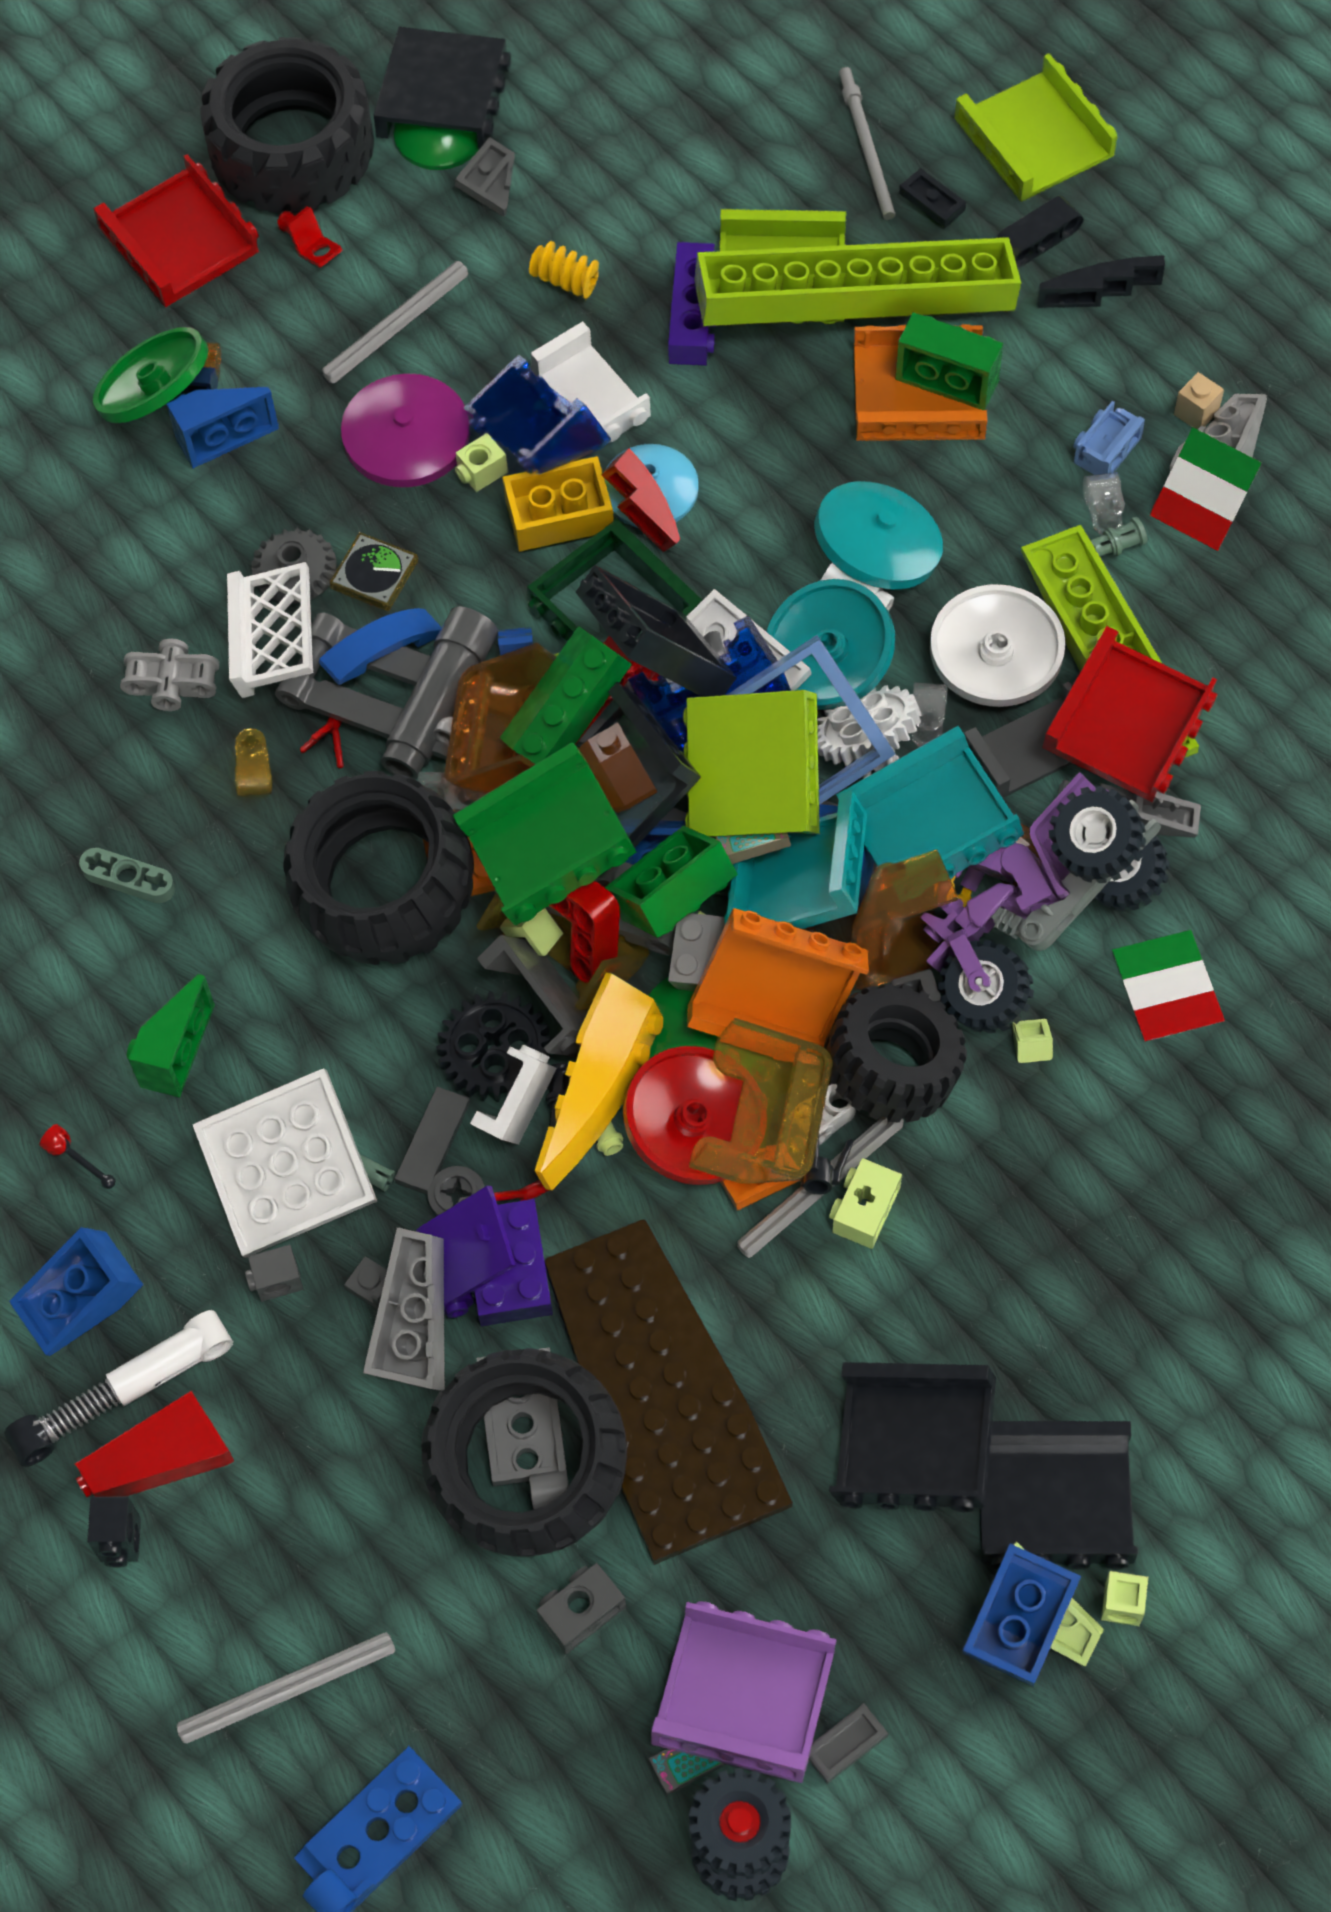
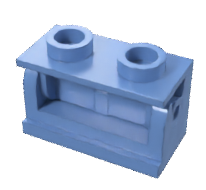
M1114 401L1105 410L1100 409L1096 413L1090 429L1087 432L1082 431L1073 445V448L1076 449L1074 463L1105 482L1140 441L1145 419L1139 416L1138 418L1121 408H1117L1113 412Z

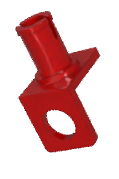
M305 207L297 215L285 211L279 216L277 220V225L280 226L279 229L290 234L298 255L312 264L323 267L342 251L339 244L323 236L313 210L310 207ZM326 247L330 248L325 255L314 256L317 250Z

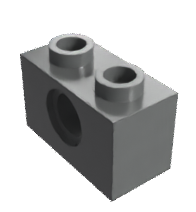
M598 1563L594 1564L591 1568L587 1566L580 1568L570 1577V1584L560 1592L557 1589L549 1592L539 1602L541 1606L537 1609L539 1621L566 1655L626 1608L625 1597ZM582 1598L587 1600L590 1605L586 1611L575 1613L569 1609V1605L573 1600Z

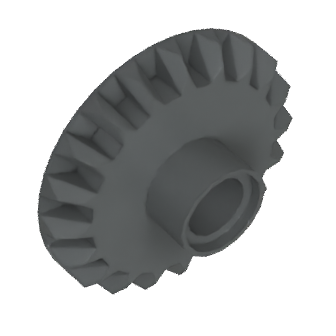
M297 527L295 531L283 529L282 533L278 535L271 533L269 540L261 541L260 548L254 551V559L251 561L252 575L306 562L309 567L311 600L319 596L330 586L336 574L337 561L330 542H326L321 534L316 535L311 529L307 532L301 531ZM300 575L289 578L283 586L291 590L300 580ZM263 584L257 587L264 594L270 585ZM278 591L272 599L280 602L286 594Z

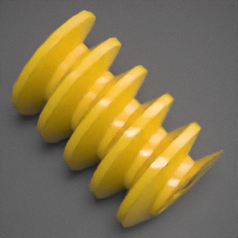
M549 241L545 248L539 245L532 254L529 274L533 277L539 276L544 282L550 281L553 286L561 285V288L565 291L572 290V293L576 296L583 295L586 300L595 288L599 275V262L593 260L588 267V257L586 255L581 256L577 262V252L572 250L565 257L566 247L563 245L556 252H554L555 242Z

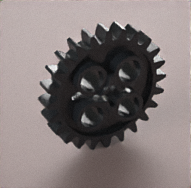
M489 991L488 998L485 1001H482L481 997L475 994V1004L470 1005L467 1001L462 1000V1012L453 1008L450 1010L454 1021H442L446 1032H438V1040L442 1044L436 1047L438 1056H442L439 1059L441 1069H447L445 1071L447 1081L455 1079L454 1084L457 1091L467 1086L466 1091L469 1098L476 1091H479L481 1101H485L488 1094L493 1093L496 1102H499L501 1093L506 1092L507 1095L509 1094L523 1066L522 1060L507 1053L512 1043L519 1040L527 1042L525 1046L549 1056L550 1060L551 1055L547 1053L544 1047L551 1041V1037L546 1036L549 1034L548 1024H541L543 1022L542 1013L533 1014L534 1010L531 1002L521 1007V996L518 995L512 1002H509L507 992H503L500 1000H495L493 992ZM491 1020H498L501 1022L497 1027L491 1028L485 1026V1024ZM469 1044L477 1046V1048L472 1052H464L461 1050L464 1046ZM481 1062V1064L477 1068L472 1067ZM500 1065L504 1067L503 1070L498 1073H490L487 1071L491 1066Z

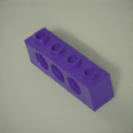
M677 242L668 342L669 364L707 366L708 353H714L715 334H709L710 327L716 326H703L694 281L697 252H715V244Z

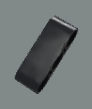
M1061 195L1051 199L1009 225L996 238H1009L1017 268L1076 233L1083 224L1084 217Z

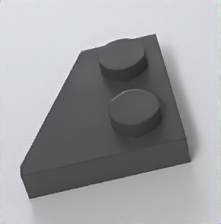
M489 137L456 177L454 186L504 217L507 212L515 153Z

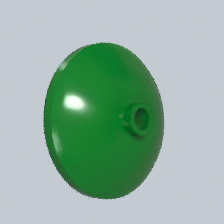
M404 123L394 124L393 134L397 150L408 162L420 168L429 170L451 169L466 163L479 151L477 132Z

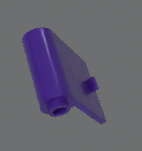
M485 1186L420 1226L415 1231L444 1239V1315H447L448 1318H457L465 1315L469 1311L468 1308L474 1303L471 1292L516 1266L492 1186Z

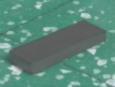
M436 1087L395 1177L396 1184L428 1195L430 1184L434 1176L439 1173L467 1112L470 1098Z

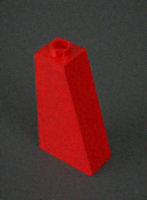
M190 1391L75 1463L81 1473L75 1479L86 1497L92 1494L95 1497H126L227 1466L234 1462V1459L198 1400Z

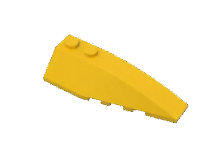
M605 973L578 1032L575 1043L581 1045L576 1062L569 1061L565 1075L570 1077L566 1095H558L555 1105V1119L557 1123L555 1127H548L535 1168V1173L546 1190L552 1191L580 1162L602 1135L622 1106L633 1077L639 1068L649 1060L650 1048L656 1035H659L663 1028L664 1018L655 1000L611 973Z

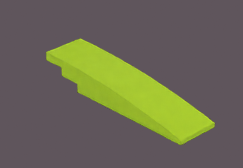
M1081 525L1021 547V552L1045 603L1054 611L1062 625L1065 643L1080 672L1106 626L1119 631L1117 642L1162 663ZM1188 737L1184 744L1185 747L1189 748L1185 758L1198 753L1199 750L1196 739Z

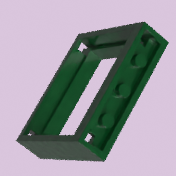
M617 519L527 586L529 601L527 604L531 612L538 618L542 616L549 623V627L554 635L559 639L564 638L567 642L577 629V626L550 599L614 550L671 605L683 612L686 617L703 600Z

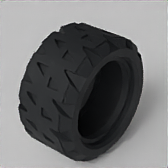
M279 37L276 41L268 42L262 40L243 47V52L236 56L231 54L215 69L216 79L209 78L202 92L201 100L203 106L200 107V115L212 169L220 183L225 182L227 191L243 203H246L248 200L254 202L256 208L275 213H279L281 210H291L292 213H298L305 207H310L314 210L321 203L327 202V204L334 202L349 191L350 184L356 185L368 169L369 158L373 155L374 136L365 82L361 79L358 69L345 55L339 56L333 47L315 40L309 43L299 37ZM283 106H308L318 109L331 117L327 126L318 134L308 140L291 145L264 144L244 134L247 127L257 117L269 110Z

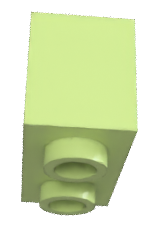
M864 1158L861 1159L857 1169L851 1167L843 1186L847 1188L843 1200L839 1198L835 1200L829 1218L833 1219V1233L873 1249L901 1188L902 1174ZM862 1199L870 1201H867L865 1206L858 1204V1202L861 1203Z

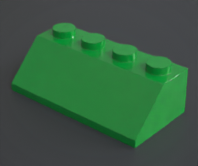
M578 626L502 733L500 739L533 765L571 742L576 744L610 696L608 691L616 682L619 683L632 664Z

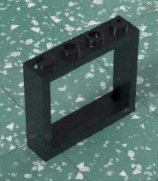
M594 565L587 577L582 579L576 594L627 658L701 697L724 696L737 679L736 675L683 612Z

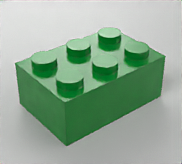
M913 312L898 341L895 380L985 410L999 382L1003 343L996 341L992 337L981 336L967 331L960 326H952L935 320L933 317Z
M683 825L605 888L617 899L620 907V917L623 921L659 938L661 935L672 931L675 924L685 916L697 911L701 904L710 896L723 890L728 882L738 874L720 841Z

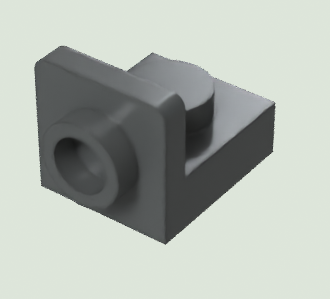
M365 1256L344 1284L345 1290L378 1310L387 1269Z

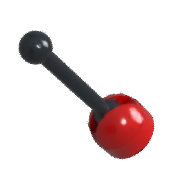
M54 1124L46 1131L39 1143L42 1149L52 1155L68 1154L99 1178L104 1188L110 1189L114 1187L116 1183L114 1176L105 1175L70 1147L71 1138L64 1128L59 1124Z

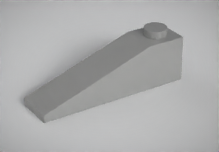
M1234 394L1214 413V420L1207 427L1201 426L1198 430L1253 457L1267 402L1266 394ZM1184 443L1178 447L1174 455V458L1169 466L1170 472L1179 456V453Z

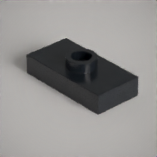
M922 168L917 170L899 186L900 195L944 228L966 210V201Z

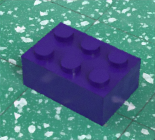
M535 1199L499 1204L498 1208L516 1266L474 1290L481 1327L553 1315Z

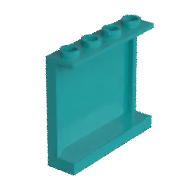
M959 726L840 792L853 790L867 812L864 846L900 904L921 897L926 890L938 883L951 880L956 873L970 865H977L983 862L991 853L1002 847L1006 848L1013 845L1018 838L1024 835L1017 814L1013 815L969 748L966 737Z
M853 790L839 794L837 813L819 818L820 834L788 833L791 846L733 864L738 875L731 880V887L728 890L729 901L727 914L724 916L725 925L733 908L753 911L762 917L778 922H788L800 929L857 913L867 812Z

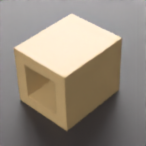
M1198 372L1178 392L1174 415L1196 429L1206 426L1214 418V413L1220 408L1224 389Z

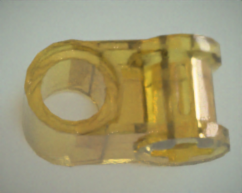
M257 729L243 730L238 734L235 742L237 795L272 794V776L265 736Z

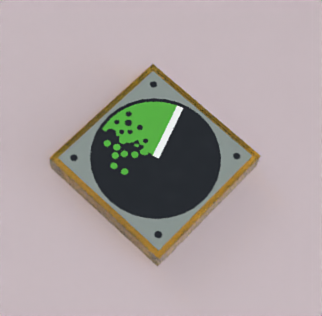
M359 532L329 582L330 588L389 612L418 563V555Z

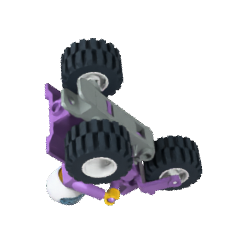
M1079 772L1035 820L1030 828V837L1041 861L1027 846L1015 842L1009 847H1002L991 853L983 862L968 866V870L960 884L964 886L960 894L954 895L955 877L959 878L963 870L956 873L951 880L935 885L934 897L937 895L938 906L948 916L943 920L924 912L920 918L928 924L923 930L936 942L940 943L943 939L945 940L926 962L939 971L940 976L944 978V982H938L939 991L944 994V996L940 997L941 1001L948 1008L949 1014H953L955 1019L966 1027L980 1033L984 1030L988 1034L996 1033L998 1028L1002 1031L1010 1029L1008 1023L1013 1021L1017 1024L1022 1020L1019 1014L1022 1010L1026 1013L1028 1012L1030 1005L1026 1002L1028 998L1033 999L1034 991L1030 988V984L1034 983L1032 976L1027 972L1029 968L1017 954L1001 943L995 944L992 940H984V944L978 942L979 938L984 932L989 933L995 927L1015 940L1019 937L1033 950L1042 951L1053 944L1093 898L1099 900L1108 908L1113 906L1116 910L1124 911L1125 907L1136 910L1139 909L1138 904L1141 902L1145 905L1153 902L1150 896L1154 893L1159 896L1163 891L1160 885L1162 882L1167 883L1169 876L1165 871L1170 869L1169 861L1166 858V855H1168L1166 849L1156 836L1161 829V825L1155 819L1150 820L1144 825L1137 812L1139 806L1133 800L1128 801L1113 789L1109 792L1102 786H1096L1095 788ZM984 874L1011 884L1015 879L1018 884L1015 887L1011 884L998 883L977 896L971 897L972 891L976 892ZM960 926H962V927L964 928V929H961V930L957 931Z

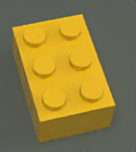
M598 456L502 477L505 501L519 552L593 536L614 521L613 508L604 477L601 475L603 472Z

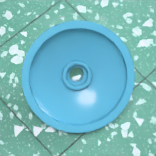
M642 444L631 447L630 449L646 466L648 471L654 473L652 476L666 498L676 523L692 509L698 496V476L694 466L686 456L668 446ZM614 457V458L611 460V462L608 464V466L614 461V459H615L616 457ZM604 478L613 508V515L620 521L637 527L617 507L624 497Z

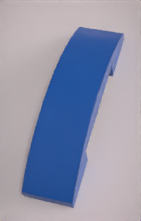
M416 608L399 611L375 620L353 632L320 657L319 664L340 685L365 673L368 663L412 642L417 647H420L436 639L442 627L425 609Z
M531 627L498 630L501 661L535 658Z

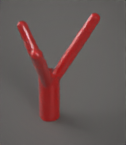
M329 717L326 725L311 735V738L300 748V752L305 753L329 732L333 735L337 767L342 769L344 765L339 733L342 721Z
M539 1179L519 1190L496 1192L494 1195L496 1201L516 1198L524 1201L533 1199L549 1190L545 1189Z

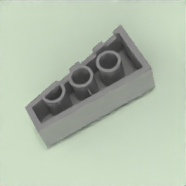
M397 1228L363 1373L443 1391L445 1389L444 1239Z

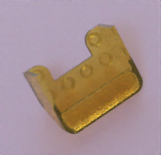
M734 1018L718 1036L713 1054L714 1064L722 1074L743 1081L731 1141L728 1142L715 1137L700 1139L692 1150L689 1167L741 1184L799 1180L810 1171L813 1165L832 1070V1057L821 1045Z

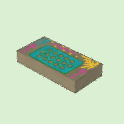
M788 833L715 836L716 840L721 842L732 864L791 846Z

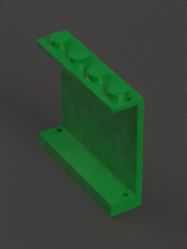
M573 742L453 815L457 825L469 837L504 905L501 908L502 912L515 926L533 919L541 910L551 904L563 901L569 893L581 886L591 884L599 875L612 867L622 865L630 856L637 853L586 758Z

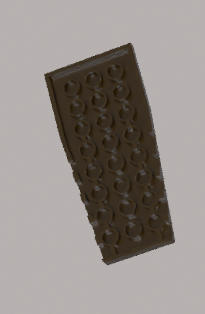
M642 1219L546 1258V1269L548 1270L554 1293L564 1318L577 1363L594 1375L605 1387L622 1418L627 1442V1459L621 1489L654 1565L792 1508V1500L746 1399L646 1220Z

